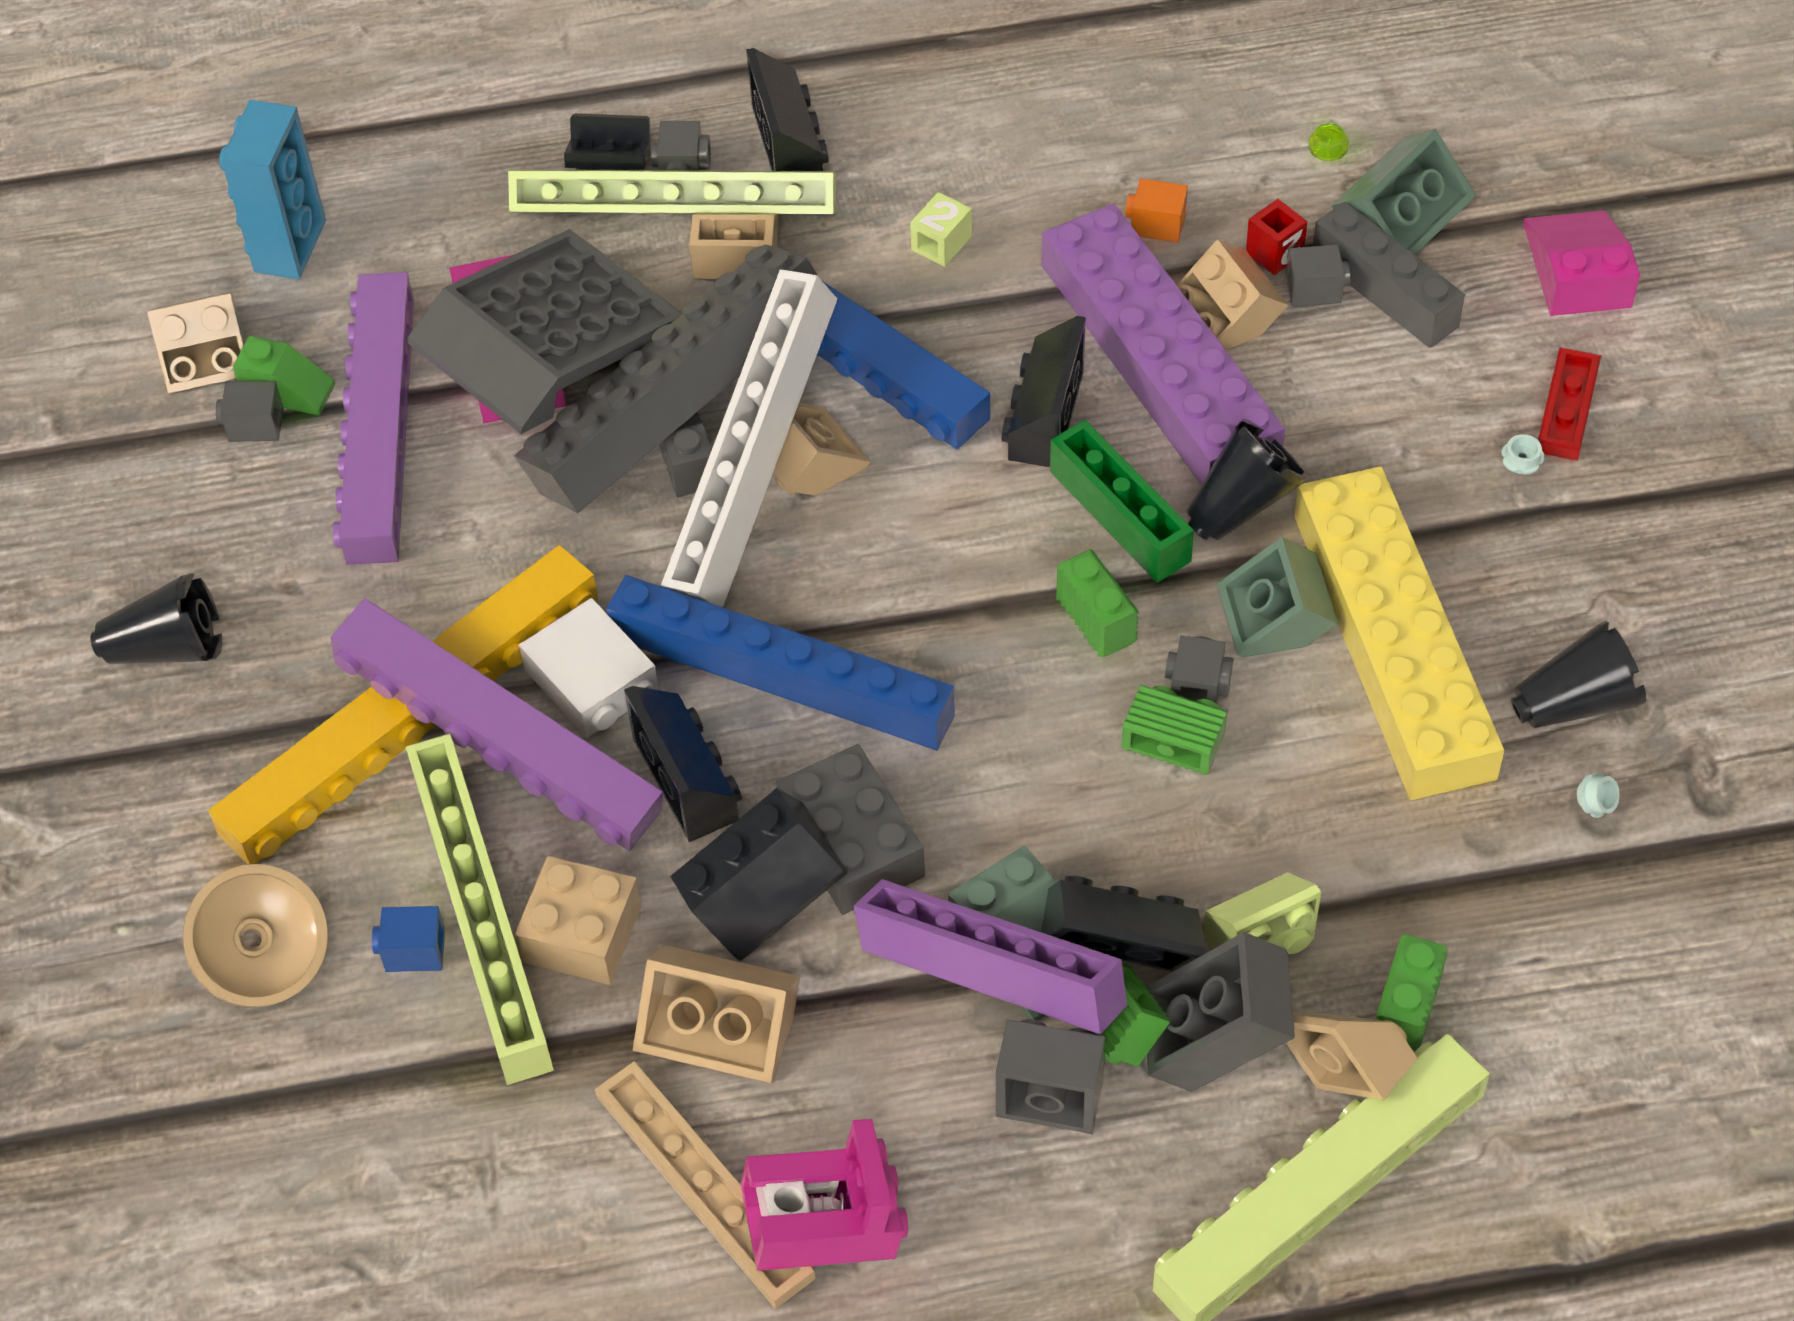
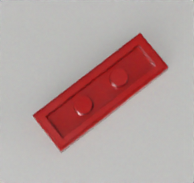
M1559 347L1538 437L1544 454L1578 461L1602 355Z

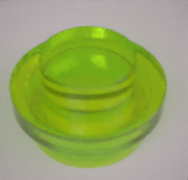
M1330 123L1322 124L1311 134L1308 147L1311 154L1316 158L1324 161H1335L1346 155L1349 148V140L1345 131L1340 126Z

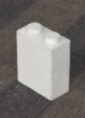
M592 598L519 644L524 670L586 739L599 730L609 728L618 717L628 711L624 689L630 686L659 690L655 665Z

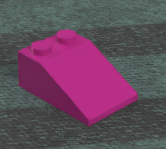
M1605 210L1524 218V229L1550 316L1632 308L1640 272L1630 242Z

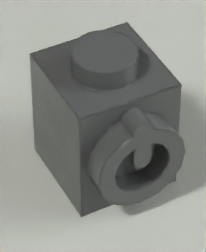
M660 121L658 143L651 144L652 167H658L659 170L710 169V136L701 134L700 121Z
M1180 636L1177 653H1168L1165 678L1172 679L1171 689L1177 696L1194 701L1208 699L1217 703L1218 696L1228 697L1234 658L1224 657L1225 642L1212 640L1204 636Z

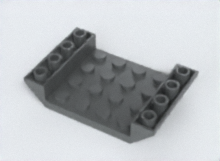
M568 229L444 287L409 334L407 343L517 432L523 434L554 417L557 391L624 358L631 352L640 350L652 340L651 336L657 329L671 324L682 312L592 244Z

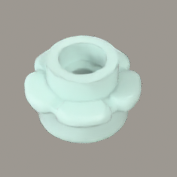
M1521 434L1512 437L1501 452L1504 457V466L1511 472L1518 474H1532L1544 462V453L1540 442L1530 435Z
M1601 772L1586 775L1578 786V803L1585 813H1590L1594 818L1602 817L1605 813H1612L1619 803L1620 794L1617 782L1614 778L1605 776Z

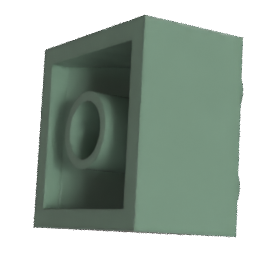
M1284 537L1276 540L1217 583L1237 654L1241 657L1303 648L1338 625L1316 553Z

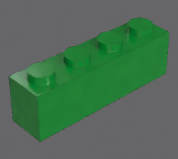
M1086 420L1081 421L1051 439L1050 472L1156 583L1192 562L1194 530Z

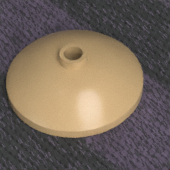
M242 865L218 874L196 894L184 919L182 933L183 949L192 973L211 994L237 1006L266 1007L293 997L315 977L326 954L328 944L327 921L316 895L301 879L292 873L270 865ZM252 931L259 936L260 942L257 947L250 948L244 944L243 935L245 932Z

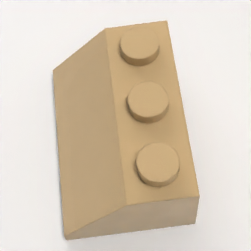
M662 945L646 962L632 1051L772 1083L793 1022L800 976Z

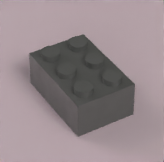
M859 743L776 781L778 789L804 803L848 872L827 890L842 915L853 911L854 905L881 879L906 886L925 877L924 847Z
M1246 932L1239 934L1146 987L1150 990L1149 993L1154 996L1153 999L1163 1008L1162 1011L1171 1019V1022L1147 1053L1148 1076L1192 1092L1295 1038L1287 950Z

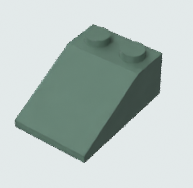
M1024 845L949 892L948 901L1041 932L1048 888L1056 882ZM1019 1006L1029 1019L1038 1021L1045 1016L1044 1014Z

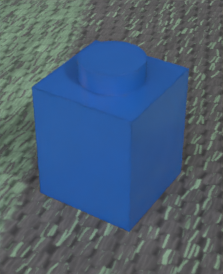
M439 906L382 907L380 926H373L372 950L374 954H380L385 971H442L445 926Z

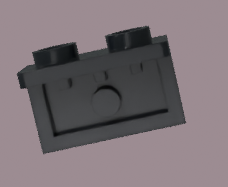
M572 114L570 118L571 139L564 152L565 168H576V170H645L651 155L650 118L648 116Z

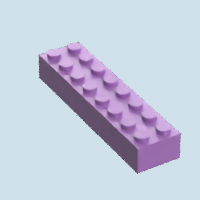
M1115 203L1042 232V267L1076 314L1086 317L1085 326L1201 485L1235 426L1242 419H1247L1264 430L1258 437H1265L1271 442L1275 439L1283 446L1285 435L1283 425Z

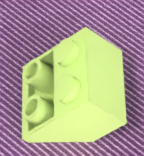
M1287 872L1206 910L1203 936L1213 950L1239 934L1246 932L1286 949L1288 954H1296L1304 950L1314 940L1321 891L1316 884Z

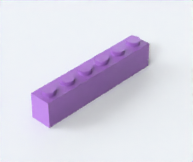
M883 879L854 905L862 951L1101 1034L1127 1006L1122 961L1119 958Z

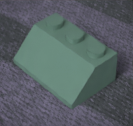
M1432 129L1404 136L1332 205V208L1335 209L1343 202H1347L1403 247L1416 255L1476 194L1438 131Z

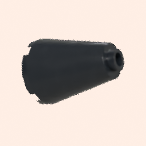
M1242 419L1235 426L1187 509V513L1191 518L1188 521V525L1204 540H1207L1210 536L1216 540L1221 539L1298 488L1306 480V477L1302 475L1304 470L1295 458L1275 439L1271 442L1265 437H1258L1264 430L1247 419Z
M193 573L182 575L96 623L95 631L90 636L91 646L95 655L99 658L102 657L108 664L197 662L216 659L221 653L222 633L217 635L213 633L212 622L220 619L212 594L201 578L193 579Z
M1608 621L1597 624L1515 687L1516 697L1511 698L1513 710L1522 724L1528 721L1533 728L1636 708L1646 702L1645 687L1641 685L1635 688L1633 682V674L1639 672L1628 646L1616 628L1608 630Z

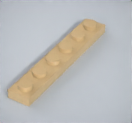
M635 1061L595 1088L598 1100L775 1309L816 1279L815 1271L811 1266L757 1271L740 1183Z

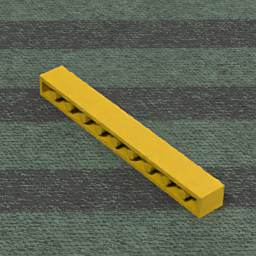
M558 545L437 636L432 642L494 681L510 668L517 667L522 663L519 644L590 598L595 602L599 600L594 574L561 545ZM371 686L211 807L208 812L216 832L248 865L257 864L263 858H268L276 853L281 844L299 830L310 827L317 817L333 804L345 800L353 789L368 777L380 773L390 760L406 749V746L418 743L424 734L436 725L431 721L429 723L419 721L409 712L405 704L394 697L392 699L384 698Z

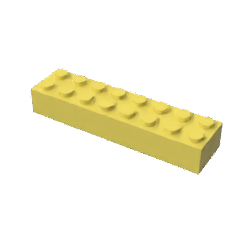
M1382 466L1301 484L1297 488L1294 518L1307 549L1315 552L1339 628L1410 801L1498 780L1504 755L1503 745Z

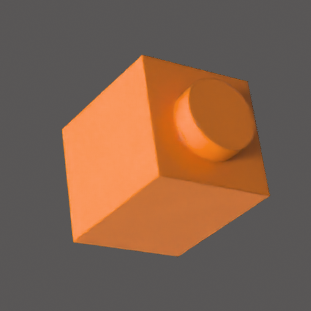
M1140 178L1136 194L1129 193L1125 218L1132 219L1131 226L1140 237L1179 243L1187 211L1188 185Z

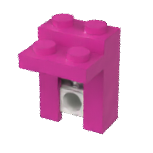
M872 1119L852 1120L845 1149L746 1157L740 1186L757 1271L896 1258L901 1238H906L908 1235V1218L905 1208H898L897 1171L894 1165H888L885 1142L883 1138L877 1139ZM781 1209H787V1210H790V1211H792V1212H785V1211H783V1210H781Z

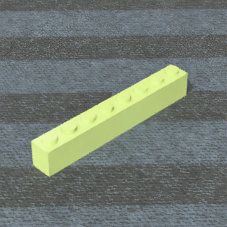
M536 169L508 171L509 212L836 213V171Z
M451 734L406 746L506 1084L510 1085L554 1071L545 1036Z
M1448 1033L1435 1044L1430 1041L1424 1043L1414 1052L1418 1059L1385 1100L1367 1098L1362 1101L1358 1098L1352 1101L1341 1112L1339 1121L1328 1130L1323 1127L1319 1128L1310 1135L1299 1154L1291 1160L1288 1157H1284L1274 1164L1267 1173L1266 1180L1254 1190L1251 1187L1243 1189L1231 1201L1230 1209L1217 1220L1214 1217H1209L1202 1222L1194 1231L1192 1240L1180 1250L1173 1247L1166 1251L1154 1266L1152 1291L1180 1321H1211L1480 1100L1485 1094L1490 1073Z

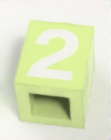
M937 192L910 222L911 250L945 267L972 237V208L959 200H954Z

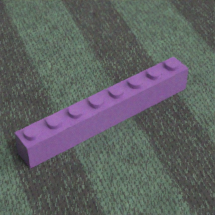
M408 272L358 274L357 291L350 294L352 316H355V323L348 324V340L350 348H353V354L346 355L345 360L347 379L351 381L350 387H344L343 404L345 412L348 413V420L341 421V440L343 446H346L345 453H340L338 456V470L340 479H343V487L336 488L337 512L341 513L340 522H334L333 524L334 545L336 548H342L347 565L399 562L411 346L407 342L408 336L412 331L414 297Z
M366 598L358 604L332 634L333 658L343 671L350 675H355L356 673L370 681L373 689L384 698L392 699L394 697L405 704L409 712L423 723L431 721L443 729L445 735L451 734L454 744L462 748L471 747L480 753L486 764L498 772L506 770L518 778L522 787L532 795L537 797L544 795L555 802L559 811L573 821H584L593 827L597 836L611 846L619 844L630 852L662 811V790Z

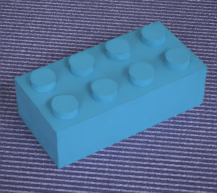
M249 100L243 114L236 118L234 133L228 145H224L219 158L220 168L225 172L228 182V195L230 199H233L237 213L236 222L238 227H241L245 240V252L250 257L253 271L300 280L326 222L300 117L295 106Z

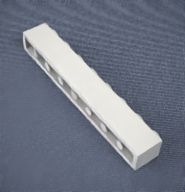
M781 269L778 273L661 586L720 607L724 606L837 302L836 296L817 275Z

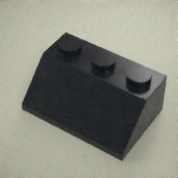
M755 48L746 49L751 106L771 171H823V164L829 163L828 151L825 140H818L816 136L820 135L816 112L808 111V107H811L807 84L800 85L794 68Z
M1076 316L1035 336L1031 353H1023L1020 366V377L1023 378L1022 385H1014L1011 397V409L1014 410L1013 417H1005L1001 440L1008 443L1009 461L1050 467L1051 439L1069 429L1084 374L1086 317Z
M630 686L624 689L633 741L658 787L663 791V796L688 842L735 823L739 819L737 802L742 800L741 792L732 775L725 777L720 767L723 766L714 742L709 741L706 743L701 733L704 732L695 708L687 709L678 693Z
M776 788L670 877L691 912L737 960L742 961L848 872L804 803Z
M1065 876L1064 880L1060 879L1048 888L1041 933L1119 958L1123 962L1170 972L1205 954L1206 946L1199 909L1184 906L1183 899L1166 895L1156 896V900L1138 896L1139 891L1137 889L1127 886H1111L1110 890L1093 887L1091 879L1081 876Z

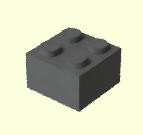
M1007 1019L996 1068V1117L1093 1134L1103 1085L1105 1037L1095 1035L1093 1032L1083 1028L1065 1030L1048 1027L1044 1023L1033 1019L1022 1021Z

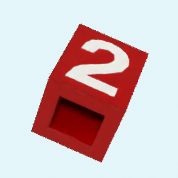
M1276 199L1248 219L1246 251L1255 261L1273 275H1276L1287 267L1289 248L1305 247L1308 221L1281 200Z

